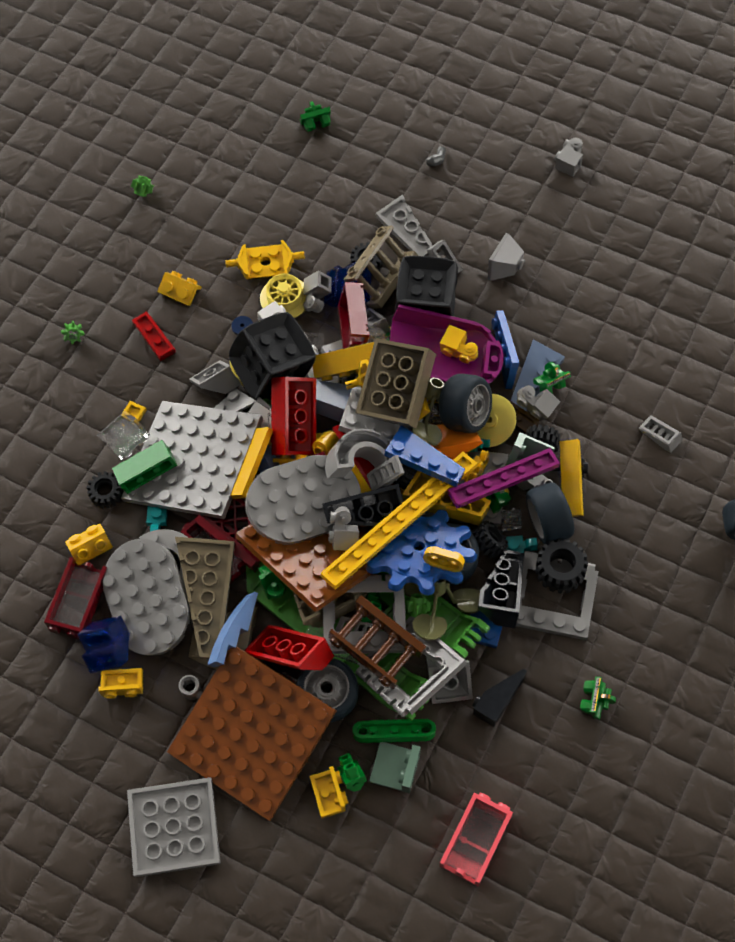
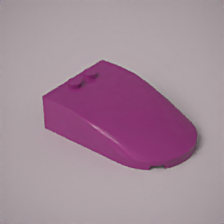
M401 304L398 305L392 318L389 341L429 348L436 353L430 379L433 377L439 378L445 384L453 375L470 374L480 376L490 384L496 379L502 369L504 361L502 346L499 340L496 341L492 336L491 331L480 323ZM449 325L466 331L467 342L465 345L470 342L477 345L478 358L466 364L461 362L459 357H448L441 352L440 341Z

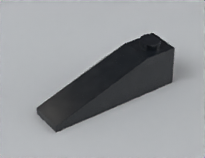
M399 484L323 503L322 506L327 524H330V512H334L337 508L344 506L349 509L351 514V521L346 525L375 527L403 503Z
M504 550L493 572L480 590L478 609L494 625L516 628L520 611L524 562L523 552Z

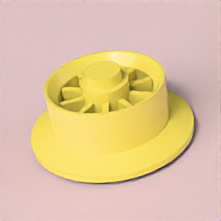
M291 274L275 275L261 291L260 303L262 308L276 301L279 306L282 305L286 312L294 318L300 316L305 312L303 306L306 300V295L303 294L304 283Z
M492 394V409L485 426L478 431L480 439L490 440V447L498 446L508 440L516 426V412L513 405L505 397L497 394Z

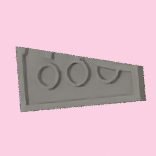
M403 195L376 213V218L384 226L392 225L394 227L391 233L409 251H415L418 256L429 257L426 250L433 245L425 231L421 229L419 221L414 217Z

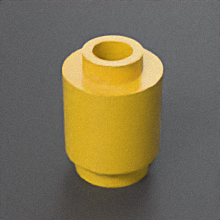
M333 431L323 432L312 444V449L315 454L324 451L327 456L331 448L339 441V438Z

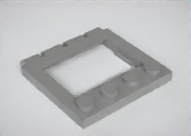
M525 551L520 611L516 626L587 641L599 572L595 571L596 564L588 563L584 578L587 581L585 591L583 590L580 607L581 615L578 617L521 605L527 584V570H536L539 554ZM558 559L550 563L552 568L560 573H567L573 569L572 565L562 559L561 564L557 563Z
M372 574L365 581L360 582L347 591L393 592V620L406 630L404 587L400 591L390 590L388 588V582L391 579L390 574H385V581H382L381 574ZM332 601L323 607V638L326 639L333 654H348L341 647L338 649L333 646L328 638L329 631L331 629L334 630L335 604ZM351 631L345 639L355 646L367 631ZM378 631L361 652L363 654L376 653L389 638V634L385 631ZM398 642L387 653H404L405 647Z
M412 616L406 620V631L426 646L423 654L441 669L436 675H433L419 688L418 692L410 697L398 685H396L394 690L391 687L383 686L379 682V678L361 663H358L360 667L355 672L402 717H405L408 713L413 715L467 665L466 661L441 639L429 641L420 638L413 630L412 625L415 617ZM369 653L367 657L371 659L375 653Z

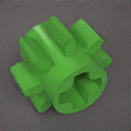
M138 176V179H133L131 187L134 188L136 195L146 197L147 194L152 193L154 185L150 183L151 179L145 176Z
M72 320L71 324L64 323L65 330H61V334L65 335L64 341L69 340L72 345L75 341L81 342L80 335H84V331L80 330L82 325H76L74 320Z
M415 593L411 595L410 600H406L405 609L410 612V616L417 617L430 611L431 602L426 599V595Z

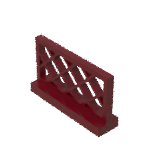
M233 499L234 506H230L228 509L234 510V519L212 521L208 516L199 515L194 520L214 540L235 541L234 556L256 573L259 570L261 561L236 539L238 522L248 521V525L251 524L248 517L237 518V509L245 508V502L242 499ZM234 523L235 532L226 533L224 531V524Z

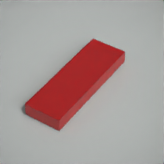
M147 311L132 320L133 325L160 361L176 353L173 345Z

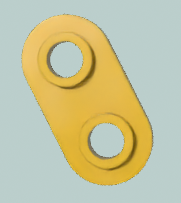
M436 546L428 547L423 556V560L430 566L451 572H460L465 564V559L460 553Z

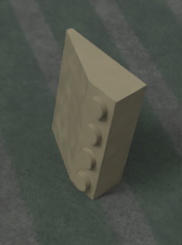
M375 338L355 413L417 429L436 353L425 347Z

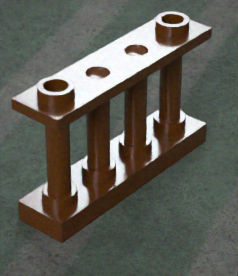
M360 595L355 602L356 613L339 633L333 629L329 631V641L336 648L339 649L341 647L376 675L383 686L391 687L394 690L398 682L394 678L411 656L420 658L426 646ZM367 617L372 621L373 625L357 644L353 646L345 638L362 618ZM379 630H384L389 634V638L371 659L368 658L361 651ZM399 642L405 647V651L389 671L386 672L377 664L391 647Z

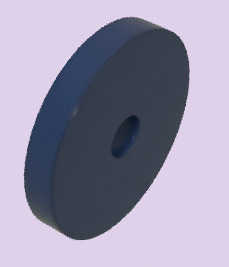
M239 316L232 322V331L238 335L241 330L253 322L247 316Z

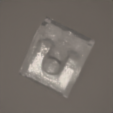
M124 411L97 436L122 460L129 457L137 446L145 443L150 434L135 417Z

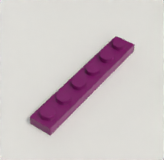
M551 448L464 482L457 485V487H452L448 489L447 494L456 509L558 468L560 462Z

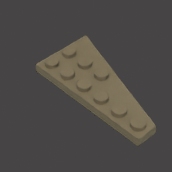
M175 537L200 659L209 660L217 637L226 622L235 541Z

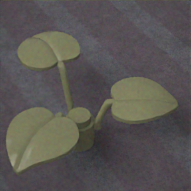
M435 377L429 380L425 398L431 401L429 405L430 412L426 415L425 424L418 422L417 429L411 428L412 433L432 446L438 445L442 439V432L439 427L428 424L435 399L436 402H439L440 394L444 387L443 381Z
M437 580L434 584L435 591L432 594L434 596L432 615L421 614L415 617L412 625L414 632L420 638L429 641L441 638L446 633L447 622L443 617H435L438 597L442 596L447 590L452 603L457 604L458 610L471 614L480 611L478 609L480 590L465 588L458 589L452 594L447 580ZM407 583L404 585V595L411 597L415 593L422 594L417 584Z

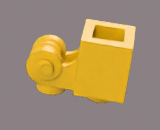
M449 325L440 341L441 352L448 357H459V360L466 364L478 358L477 345L473 342L465 345L467 342L466 331Z

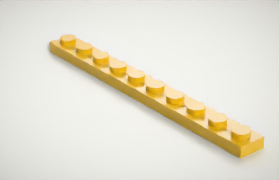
M465 452L460 453L453 459L454 462L465 468L460 482L477 468V462ZM432 477L323 570L321 577L336 590L446 495L448 489L454 486Z

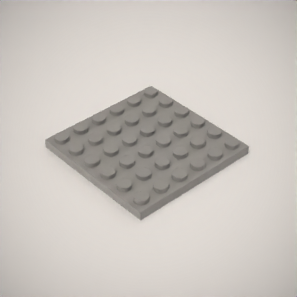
M162 401L141 451L163 440L169 447L178 466L128 494L124 491L121 499L128 503L225 519L233 499L230 496L255 430L261 427L263 417L258 414Z

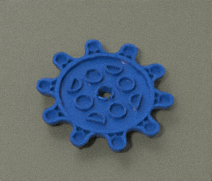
M438 510L431 517L420 516L378 552L377 557L367 563L366 570L370 574H377L379 572L389 573L391 579L388 582V588L392 591H400L407 583H415L423 595H431L435 591L434 584L437 580L445 579L452 584H460L463 581L461 572H451L430 566L423 560V556L428 547L436 546L460 553L466 563L475 562L477 559L476 552L471 548L461 545L464 540L471 537V530L465 525L459 527L448 526L449 515L445 510ZM419 545H421V547L424 548L420 551L415 550V548L419 547Z

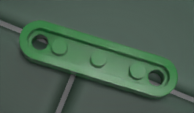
M408 719L359 721L354 724L352 729L354 739L360 743L430 741L436 735V725L429 719H413L412 721Z

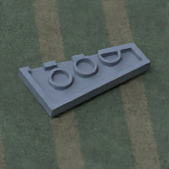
M533 339L511 401L521 407L517 403V392L527 385L535 389L534 396H537L540 393V388L533 383V379L543 374L545 364L553 362L560 366L565 357Z

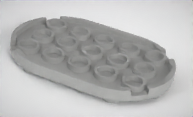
M312 455L269 468L260 473L248 489L245 499L247 517L253 528L261 536H265L278 544H296L327 534L329 531H333V524H327L322 504L361 494L360 485L355 474L350 470L345 477L327 479L325 471L326 455Z
M150 539L128 541L114 551L106 564L107 569L103 579L104 594L118 636L128 633L127 647L143 655H161L172 650L181 642L185 636L184 633L187 625L190 624L191 611L186 589L175 558L165 546ZM126 636L120 637V639L125 638L121 641L126 645Z

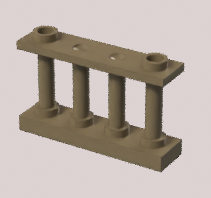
M392 225L382 226L376 231V236L355 265L347 271V276L344 278L345 282L357 281L358 283H363L364 290L370 295V300L366 305L372 309L382 308L397 287L399 269L403 257L418 256L415 251L403 252L389 236L394 229ZM384 241L398 256V261L395 265L380 249ZM375 254L389 269L386 278L370 262ZM365 268L379 281L380 286L376 291L361 275Z

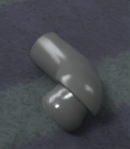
M438 147L437 154L431 155L426 159V164L429 167L437 166L444 162L445 147Z

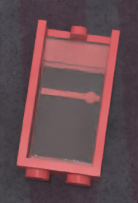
M479 793V795L473 794L440 861V867L478 887L513 814L509 806L500 802L496 804L490 801L491 798L483 793Z

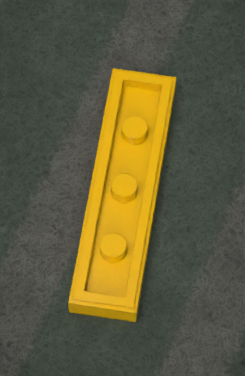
M270 427L256 428L230 495L233 499L246 498L248 489L255 479L272 436L273 430Z
M580 440L559 441L561 489L570 507L572 517L584 516Z

